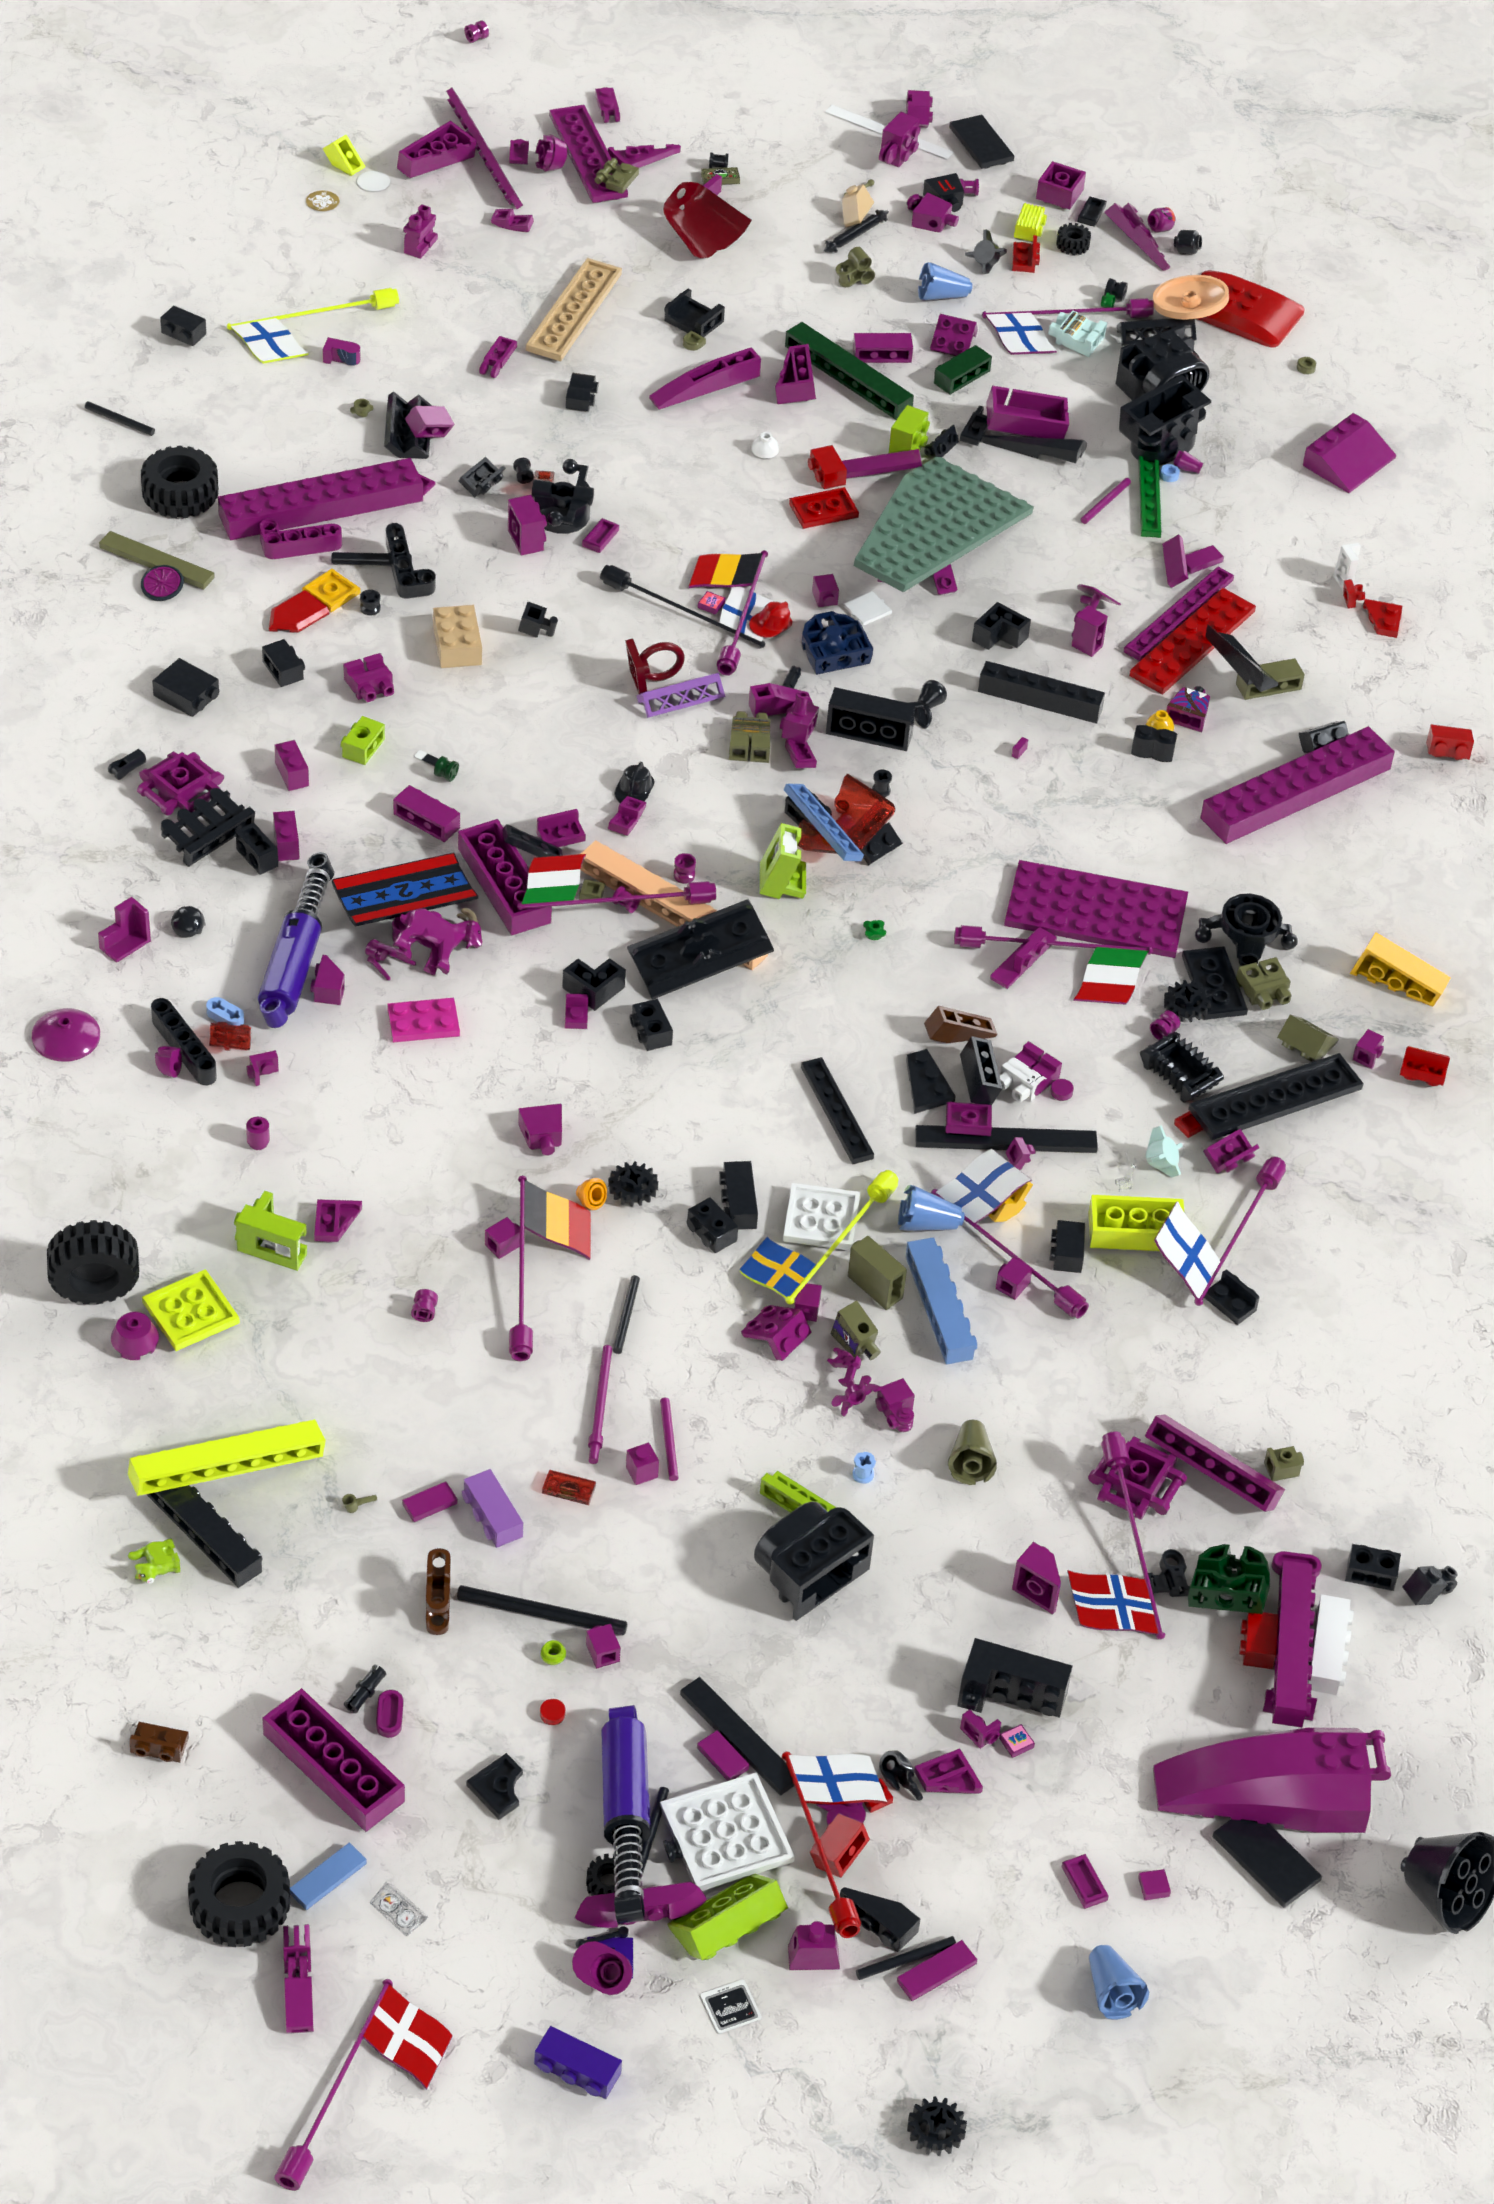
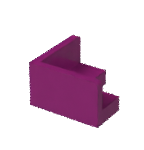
M133 897L114 907L115 923L98 933L99 949L115 962H119L151 942L149 911Z

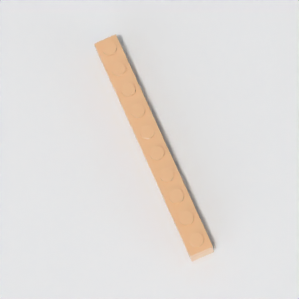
M596 840L581 853L586 854L581 865V871L605 883L606 886L615 891L620 886H623L627 892L633 895L684 892L677 886L672 885L660 876L653 874L641 865L634 863L624 855H620ZM684 896L642 899L640 902L642 907L677 927L683 925L686 921L691 922L694 918L698 919L717 911L705 903L690 905L688 900L684 899ZM768 954L742 965L753 970Z

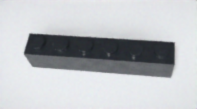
M986 661L983 666L978 692L1096 724L1102 713L1105 692L990 661Z
M187 1485L147 1494L238 1588L262 1573L263 1559L260 1552L255 1548L252 1549L247 1544L245 1537L241 1533H236L225 1517L221 1518L216 1513L214 1506L210 1502H206L194 1486Z

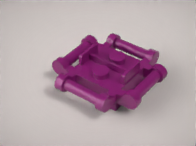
M173 751L167 755L166 759L149 769L145 768L139 772L143 783L138 786L137 792L143 797L146 796L160 807L161 812L166 816L171 815L177 807L187 809L192 813L194 811V801L189 803L188 800L208 790L207 793L199 798L209 802L211 800V789L219 788L217 785L223 782L224 775L219 771H214L195 752L186 755L183 752L177 754ZM156 788L158 790V795L151 789Z
M1133 1436L1131 1441L1126 1443L1130 1461L1122 1470L1132 1511L1135 1514L1134 1517L1142 1520L1149 1506L1154 1508L1158 1514L1166 1515L1170 1509V1502L1179 1487L1185 1484L1187 1476L1185 1473L1173 1468L1178 1457L1172 1453L1169 1455L1140 1442L1141 1439ZM1103 1456L1096 1469H1093L1088 1476L1091 1483L1103 1485L1097 1500L1103 1503L1107 1501L1127 1511L1118 1470L1111 1468L1108 1474L1104 1473L1108 1466H1106ZM1167 1477L1172 1482L1162 1499L1156 1497V1494ZM1111 1489L1117 1491L1116 1495L1110 1493Z

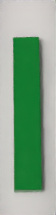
M1139 456L1141 537L1161 538L1159 461L1155 460L1154 463L1144 461L1142 456Z

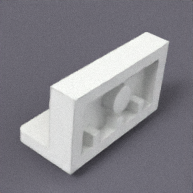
M1359 543L1341 546L1333 576L1342 590L1344 580L1352 579L1354 581L1356 568L1359 565L1358 555L1361 548Z

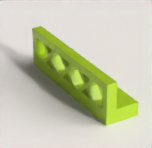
M776 1471L773 1476L766 1473L761 1478L760 1494L790 1513L808 1502H818L828 1512L837 1508L779 1471Z

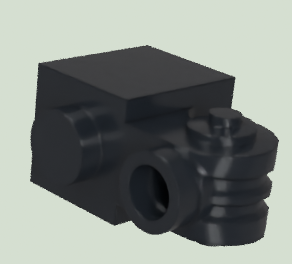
M1434 1566L1418 1567L1402 1588L1415 1605H1429L1435 1601L1441 1592L1445 1595L1451 1593L1456 1588L1458 1582L1455 1578L1458 1574L1450 1566H1446L1444 1569H1437Z

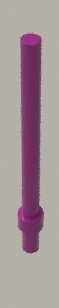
M610 1345L603 1346L593 1429L588 1441V1447L590 1448L588 1461L591 1464L598 1463L599 1450L603 1446L602 1427L612 1347Z

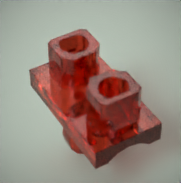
M226 1022L211 1023L209 1046L224 1047L225 1051H230L231 1048L250 1050L251 1027L244 1024L240 1026L228 1025Z

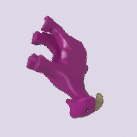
M462 908L461 913L456 916L464 920V922L458 924H451L443 919L440 913L427 909H416L409 911L406 915L401 914L400 920L405 925V929L399 933L393 942V946H397L400 950L407 952V955L397 954V957L409 962L412 957L411 944L418 941L421 945L431 949L430 956L423 970L431 975H435L437 968H439L442 973L447 975L450 970V954L462 940L467 942L466 949L470 946L479 948L482 945L481 927L475 913L470 909Z

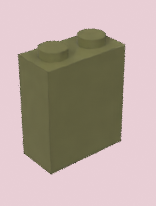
M866 1236L862 1240L854 1242L850 1248L848 1277L885 1310L903 1299L907 1269L871 1237Z

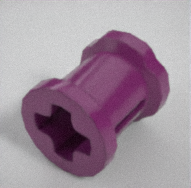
M960 179L964 194L978 196L979 179L974 181Z
M620 886L614 892L613 897L636 895L627 892L625 887ZM641 900L616 901L612 903L615 905L620 904L629 913H633L640 905Z

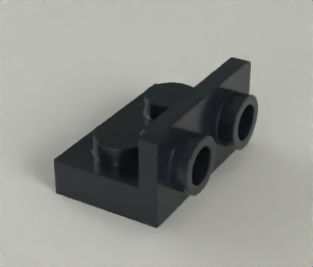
M1227 1269L1222 1272L1221 1280L1211 1286L1204 1296L1207 1301L1237 1325L1257 1311L1260 1298L1253 1289L1245 1285Z

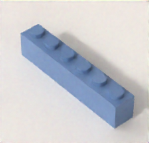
M934 1237L907 1242L905 1257L946 1365L973 1360L974 1351L977 1349V1340L974 1335H971L968 1317H964L963 1303L956 1296L955 1282H951L949 1278L950 1271L948 1264L943 1262L941 1246H937Z

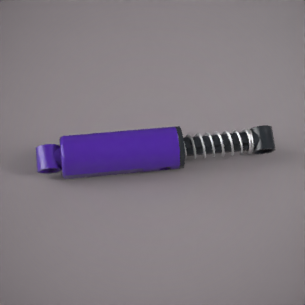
M322 852L313 854L307 861L309 870L307 871L295 910L287 912L284 916L258 994L260 1011L270 1028L283 1026L288 1020V1015L295 1012L322 930V923L317 915L319 914V908L321 907L327 884L335 875L327 854Z
M635 1705L609 1708V1721L601 1729L604 1837L615 1849L614 1873L616 1876L614 1881L616 1885L614 1905L618 1924L645 1920L644 1890L641 1888L643 1885L641 1880L643 1864L640 1862L642 1860L640 1852L642 1851L641 1844L648 1840L651 1831L646 1730L644 1724L637 1718Z

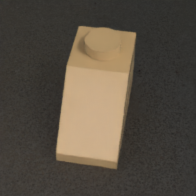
M864 184L849 187L842 198L845 227L861 223L874 204Z

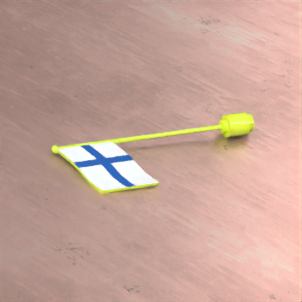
M385 288L374 290L373 295H370L368 300L236 324L228 323L227 329H232L243 339L251 353L262 363L309 355L308 352L298 345L289 330L279 321L280 319L371 303L372 307L375 306L376 310L390 308L399 304L397 289Z

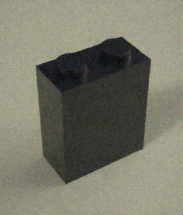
M178 658L152 680L153 696L191 717L202 711L212 700H215L220 692L218 678L181 658Z

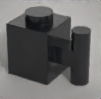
M527 602L518 631L538 637L540 629L546 630L547 636L552 637L555 633L558 618L552 616L550 619L545 618L547 608Z

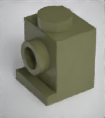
M1294 1446L1275 1450L1271 1447L1267 1448L1264 1464L1271 1480L1278 1481L1299 1477L1301 1467L1304 1465V1458L1301 1452H1296Z

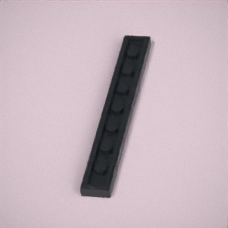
M915 1126L916 1147L1007 1150L1015 1137H1021L1025 1144L1032 1145L1035 1151L1097 1153L1098 1149L1097 1131L992 1127L991 1136L946 1133V1126Z

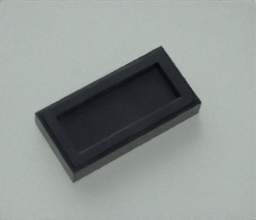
M1089 196L1078 216L1077 222L1095 227L1106 207L1107 201Z

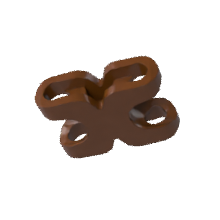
M441 1548L429 1551L427 1557L426 1629L433 1635L445 1634L449 1629L451 1555L448 1550ZM435 1558H443L445 1565L440 1568L433 1565ZM434 1616H441L444 1619V1622L439 1626L433 1625L431 1621Z

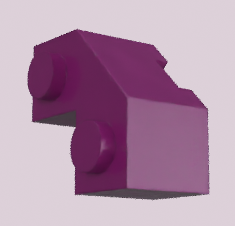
M908 90L906 100L907 114L920 119L919 127L928 128L929 123H932L933 112H930L933 96H930V91Z

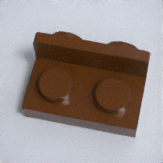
M138 1722L134 1735H131L129 1738L130 1753H135L140 1757L149 1756L159 1758L165 1762L174 1761L180 1763L189 1739V1732Z

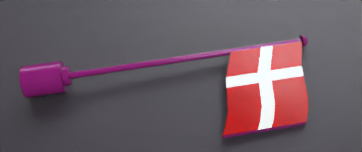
M390 1979L383 1981L384 1986L303 2146L289 2147L274 2179L283 2188L291 2191L299 2190L314 2160L308 2146L362 2039L367 2041L384 2058L411 2074L427 2090L453 2035L437 2019L407 2001L392 1987L393 1982Z

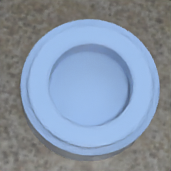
M1165 464L1160 468L1159 476L1163 481L1175 482L1179 478L1180 470L1173 464Z

